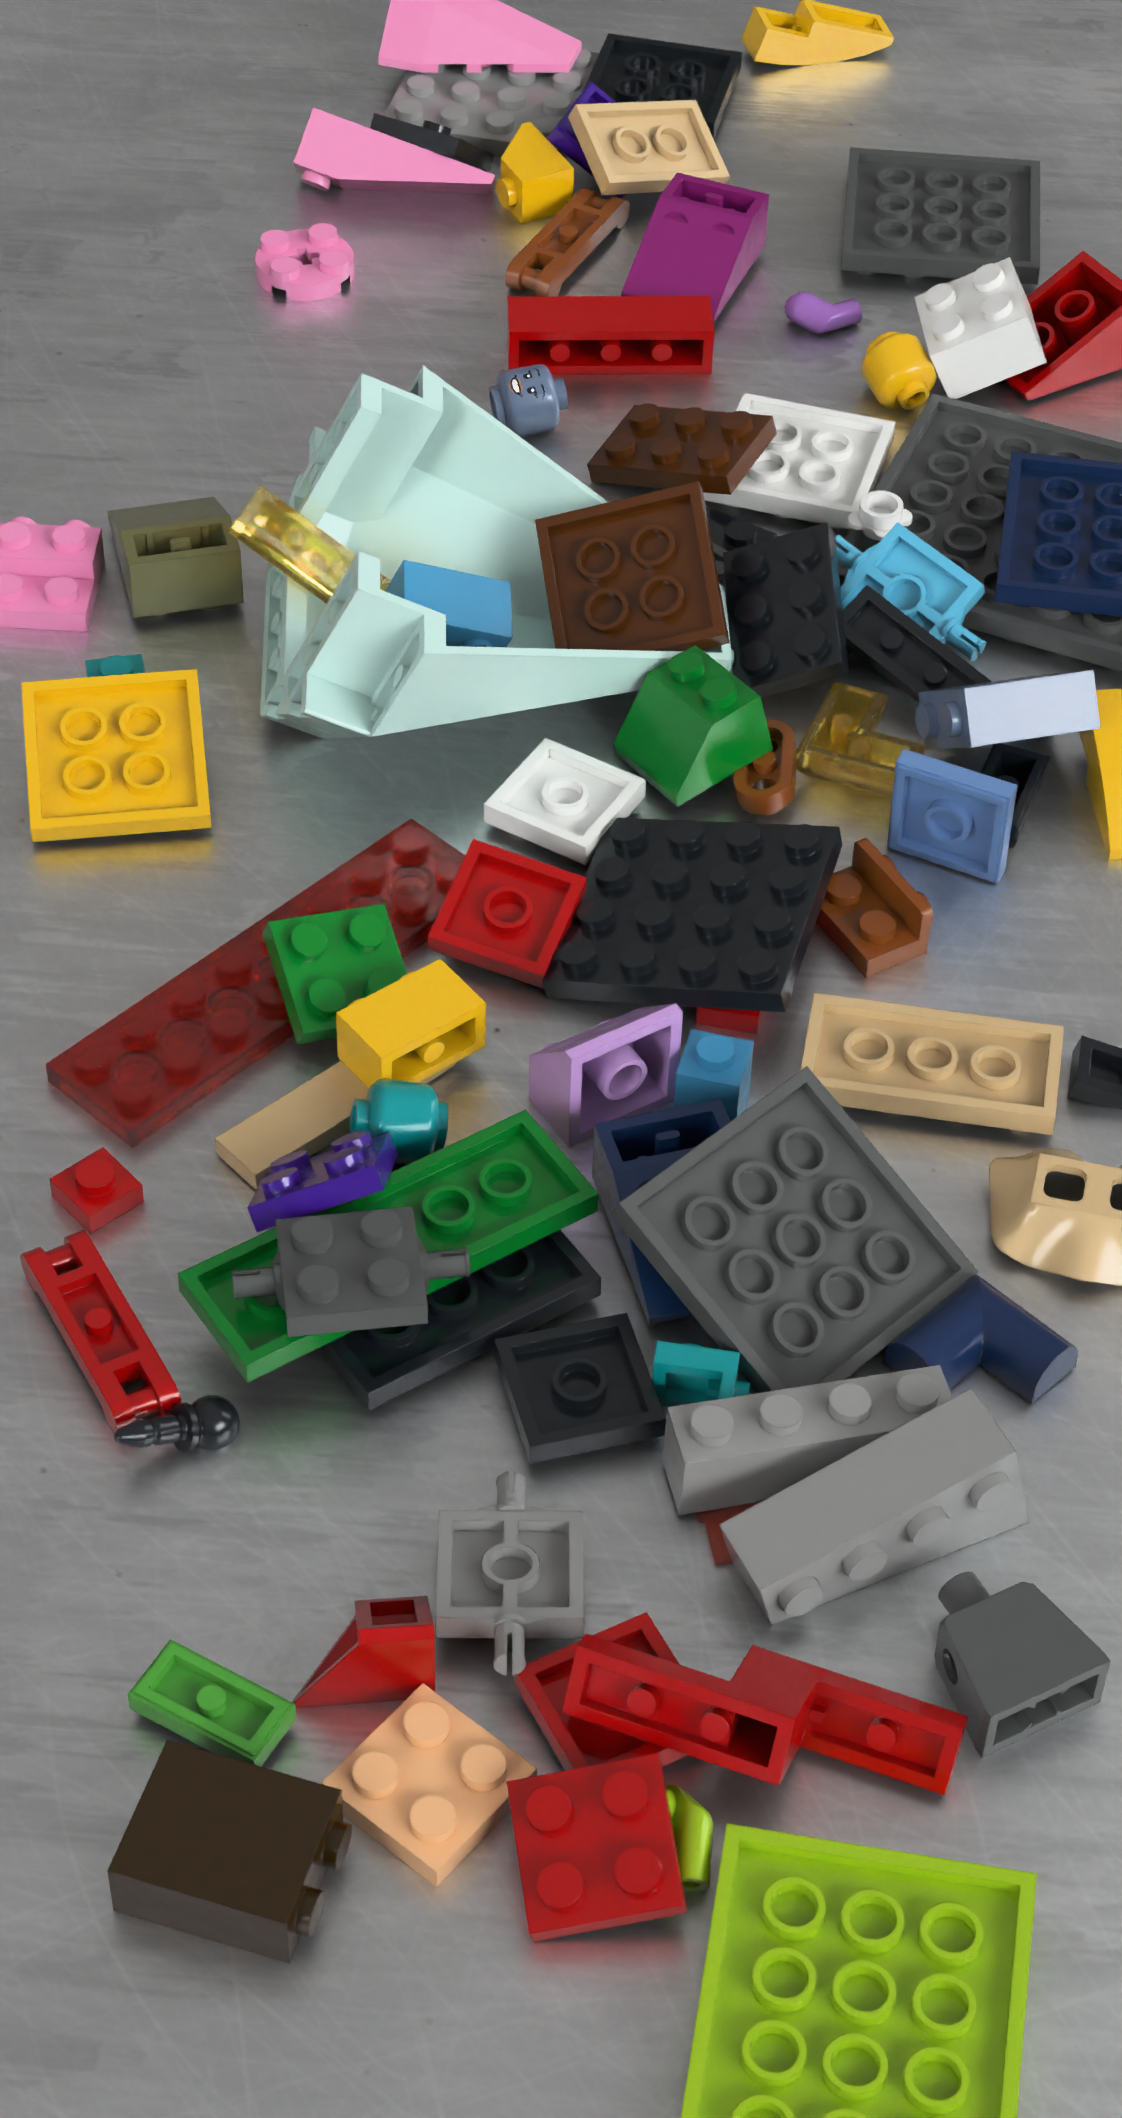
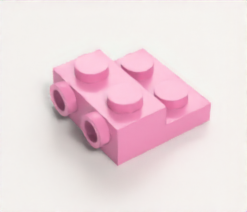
M21 516L14 517L7 523L0 522V627L87 632L105 564L102 528L90 527L81 520H69L62 526L42 525Z

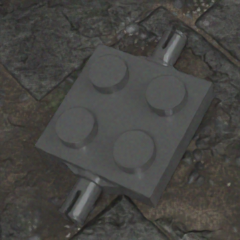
M413 1207L275 1219L278 1251L273 1260V1267L232 1270L234 1300L246 1297L276 1295L277 1302L285 1311L288 1337L428 1324L426 1293L429 1288V1280L470 1277V1261L467 1247L455 1250L426 1252L425 1246L417 1237Z

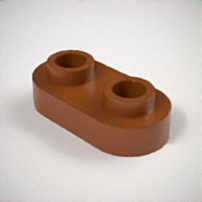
M766 720L773 750L734 772L733 781L737 802L744 811L752 814H775L788 806L795 795L797 766L795 736L793 729L787 723L779 720Z

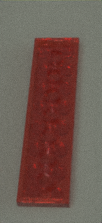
M412 818L46 1063L48 1082L131 1148L135 1147L294 1035L262 934L268 921L384 904L403 959L428 942L429 932L465 855Z

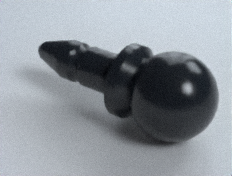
M207 1395L198 1398L191 1405L187 1402L176 1403L172 1407L170 1415L152 1417L150 1420L146 1418L137 1419L118 1429L114 1433V1440L119 1444L139 1448L149 1447L152 1444L174 1443L181 1452L192 1451L196 1446L205 1450H217L229 1445L235 1439L239 1431L240 1420L236 1408L229 1400L217 1395Z

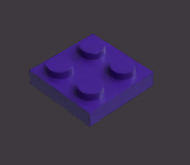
M359 1130L332 1142L333 1150L309 1158L307 1151L302 1150L273 1161L269 1165L271 1171L267 1172L260 1181V1185L247 1207L256 1232L275 1227V1219L304 1217L384 1190L398 1157L390 1132L371 1137L369 1130Z

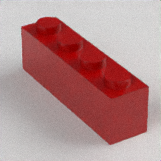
M710 296L507 297L508 370L534 364H543L548 367L552 375L712 374L714 324Z

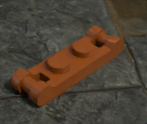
M586 187L581 188L511 260L505 274V285L519 291H523L525 288L535 290L537 296H558L562 283L615 227L621 229L626 224L630 212L629 201L615 196L608 200L600 197L599 191Z

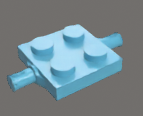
M898 522L878 544L868 548L863 553L843 539L841 535L835 536L838 563L848 569L844 584L840 587L843 610L868 585L944 645L950 644L968 657L971 662L978 658L977 652L981 655L985 649L986 641L981 640L962 626L966 614L985 594L983 583Z

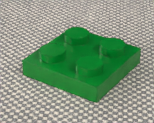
M384 904L268 921L262 932L297 1044L337 1038L336 1012L346 1008L353 1001L365 998L398 981L407 974Z

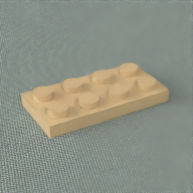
M814 992L801 1070L808 1066L840 1106L1052 1135L1056 1118L1064 1026Z

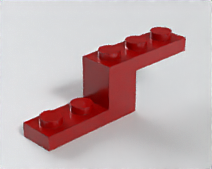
M587 1633L576 1648L562 1713L777 1786L780 1785L799 1748L802 1747L942 1795H946L951 1783L969 1717L755 1645L751 1646L732 1679L727 1681Z

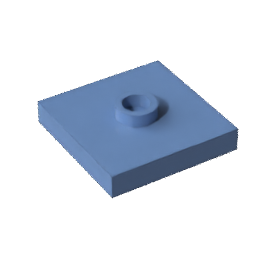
M903 749L895 765L887 847L998 884L1006 868L1017 785Z

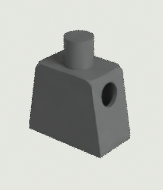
M963 1572L951 1578L941 1588L938 1598L950 1615L940 1622L934 1654L935 1663L958 1713L969 1716L966 1730L981 1758L1101 1701L1110 1659L1034 1584L1020 1582L990 1596L973 1572Z

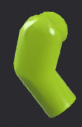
M667 1784L666 1789L683 1888L687 1891L706 1890L710 1886L713 1820L709 1811L684 1789L674 1784Z

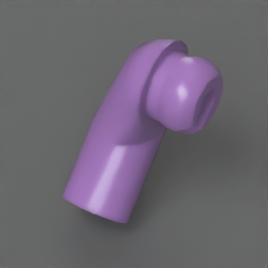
M798 292L789 297L785 304L787 318L814 334H823L861 322L862 319L861 307L856 299L830 304L809 292Z

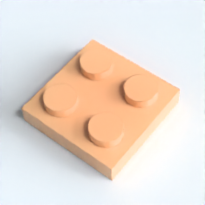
M422 1683L321 1784L342 1790L343 1815L437 1888L511 1811L507 1781L537 1776V1767Z

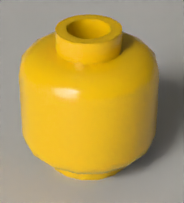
M893 331L880 335L869 344L862 361L861 373L878 402L885 408L902 406L905 410H911L919 407L928 399L937 379L936 369L925 348L915 335Z

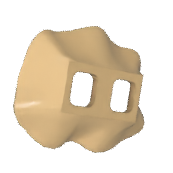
M1058 1148L1040 1149L1026 1155L1000 1157L992 1160L989 1165L990 1233L994 1244L998 1250L1008 1257L1037 1270L1080 1282L1122 1286V1211L1113 1208L1110 1204L1112 1187L1116 1184H1122V1165L1112 1167L1085 1162L1080 1155L1070 1150ZM1057 1171L1082 1177L1085 1181L1083 1198L1079 1201H1068L1047 1196L1044 1193L1046 1175L1049 1172Z

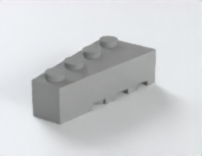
M970 1388L719 1524L733 1564L769 1623L773 1625L788 1618L803 1615L818 1606L1029 1522L1017 1452L973 1388Z

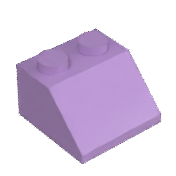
M676 1003L638 1008L615 1019L605 1020L596 1027L566 1040L551 1043L542 1050L529 1055V1100L568 1148L594 1137V1124L646 1114L674 1101L676 1072L680 1063L683 1011Z

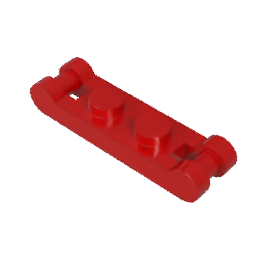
M85 1230L66 1236L62 1246L46 1252L41 1247H38L20 1255L21 1265L29 1285L33 1291H37L100 1402L113 1433L125 1425L155 1412L159 1416L169 1415L176 1403H182L172 1376ZM141 1378L146 1387L126 1394L122 1385Z

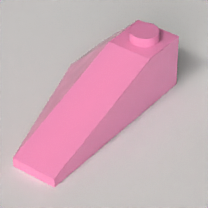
M390 0L378 56V65L421 73H438V64H466V73H482V67L493 64H506L507 68L513 73H569L582 50V41L498 0Z
M314 107L293 162L297 173L303 175L301 178L302 182L324 191H328L330 185L340 189L493 194L496 186L494 174Z

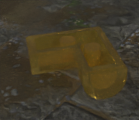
M834 681L795 751V763L797 771L806 776L892 798L895 765L902 750L907 749L924 755L925 745L876 732L888 708V695Z

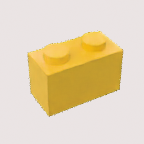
M438 959L417 971L405 974L398 981L365 998L353 1001L346 1008L336 1012L337 1057L368 1088L379 1079L419 1083L485 1047L486 1002L446 963Z

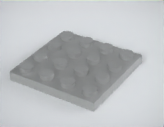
M582 47L569 73H513L507 68L506 64H493L482 67V73H466V64H438V73H421L407 70L384 116L420 127L423 126L424 120L451 128L450 136L471 143L494 154L496 157H502L522 123L531 121L546 138L550 135L582 93L599 53L590 52ZM553 145L559 151V153L566 159L567 155L564 154L555 145Z

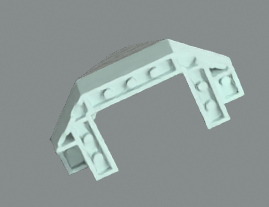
M422 365L408 391L361 373L330 429L325 431L316 426L313 427L308 442L310 445L309 465L303 475L297 476L284 518L290 520V524L280 548L273 549L266 571L260 716L322 739L374 737L638 691L650 671L669 661L673 656L684 652L555 648L535 520L608 503V501L424 365ZM407 560L509 581L511 585L513 638L508 646H446L445 614L385 592L402 561ZM720 585L728 636L730 641L725 588L722 585ZM730 643L703 649L706 654L730 672L734 662V650L731 649Z

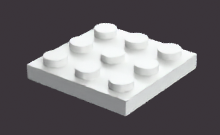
M743 393L736 411L773 416L777 434L731 495L703 492L704 500L720 503L731 508H745L770 513L781 518H795L820 524L828 522L831 528L851 530L847 523L848 515L852 512H858L862 496L874 491L894 440L896 422Z

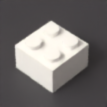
M1010 257L997 263L983 265L973 273L949 283L935 285L927 292L914 297L929 356L949 398H961L1047 363L1030 304Z

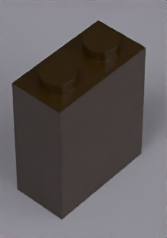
M167 1740L107 1870L113 1911L290 1963L301 1935L311 1938L318 1927L325 1903V1891L320 1890L328 1868L339 1870L349 1848L352 1825L343 1822L342 1790Z

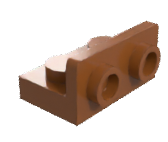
M864 838L854 843L852 866L833 873L816 923L863 976L868 978L927 953L930 927L933 922V911L925 895L915 891L897 871L893 861L887 855H882L867 838Z

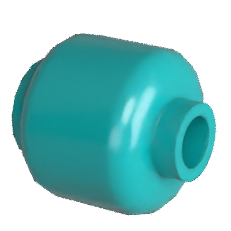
M379 1079L370 1086L365 1099H354L350 1114L349 1130L352 1133L367 1129L371 1137L389 1131L398 1153L395 1165L406 1166L444 1148L448 1130V1106L446 1102L438 1101L435 1090L426 1083Z

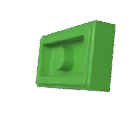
M171 1639L128 1693L129 1709L212 1753L262 1767L297 1719L296 1704Z

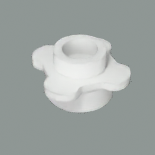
M881 490L871 491L862 496L859 511L850 513L847 523L850 528L863 530L867 537L881 541L897 522L903 526H909L912 523V513L907 509H903V501L896 494Z

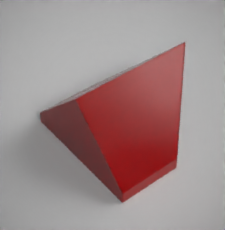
M428 1596L355 1601L354 1618L293 1699L292 1703L296 1704V1708L403 1701L422 1683L435 1692V1636Z

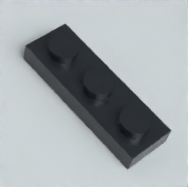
M868 585L843 610L846 647L918 703V692L992 682Z

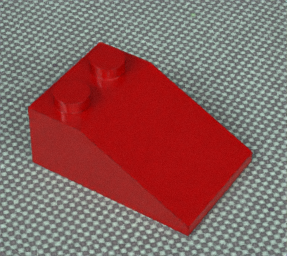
M1082 251L1027 296L1047 363L1003 380L1027 401L1122 369V280L1086 252Z

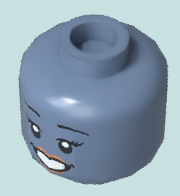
M543 364L504 370L499 373L496 386L489 387V399L493 417L520 437L556 429L560 419V410L568 409V397L563 378L553 379L550 370Z

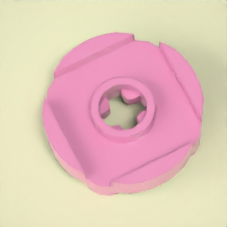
M318 223L309 229L289 231L273 229L264 232L260 236L261 246L255 254L256 278L259 285L271 294L273 286L277 289L285 290L286 299L302 302L323 300L340 293L341 283L347 280V278L349 283H351L354 278L353 249L348 242L338 237V229L331 224Z

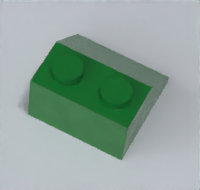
M696 645L673 656L669 661L647 674L613 743L615 754L677 807L773 750L761 696Z

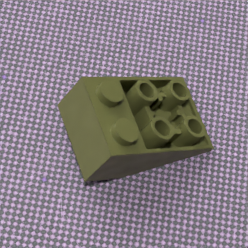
M215 497L107 511L134 618L163 616L174 612L203 608L214 609L224 605L244 603L239 543L231 516Z

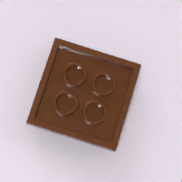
M699 481L535 520L556 649L686 651L694 645L703 650L730 643L705 500Z

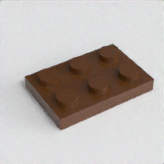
M654 404L634 405L587 463L592 482L667 489L699 481L705 493L731 495L777 432L773 416L750 414L746 411H706L698 407L681 409L657 407Z

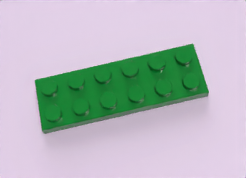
M525 1109L391 1172L382 1191L307 1216L413 1207L417 1237L425 1246L426 1252L455 1250L467 1247L471 1274L597 1212L599 1193ZM276 1227L177 1273L180 1293L247 1383L352 1332L288 1337L285 1311L277 1302L276 1295L246 1297L234 1300L233 1269L245 1270L273 1267V1260L278 1251ZM463 1277L429 1280V1288L426 1295Z

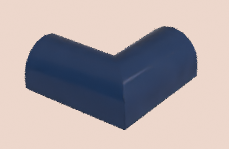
M975 1274L891 1342L884 1352L883 1363L894 1372L940 1365L949 1390L980 1365L1032 1404L1076 1367L1078 1349Z

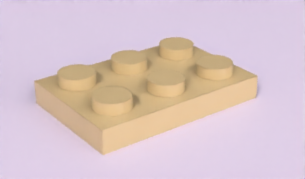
M696 100L575 104L568 116L602 195L663 192L677 172L724 184L730 178Z

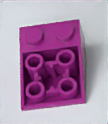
M677 172L658 199L622 289L621 296H710L713 322H715L765 247L769 194Z

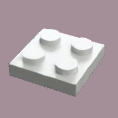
M544 738L484 803V822L586 865L594 856L601 837L617 818H627L645 798L646 779Z

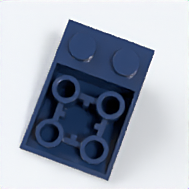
M721 1099L594 1124L592 1178L649 1325L693 1316V1314L610 1213L621 1201L731 1122Z

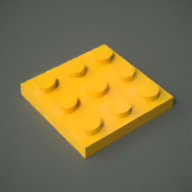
M197 669L21 682L32 842L212 828Z

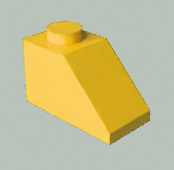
M531 121L521 124L501 157L500 179L496 182L498 199L504 208H508L521 224L555 216L574 196V168Z

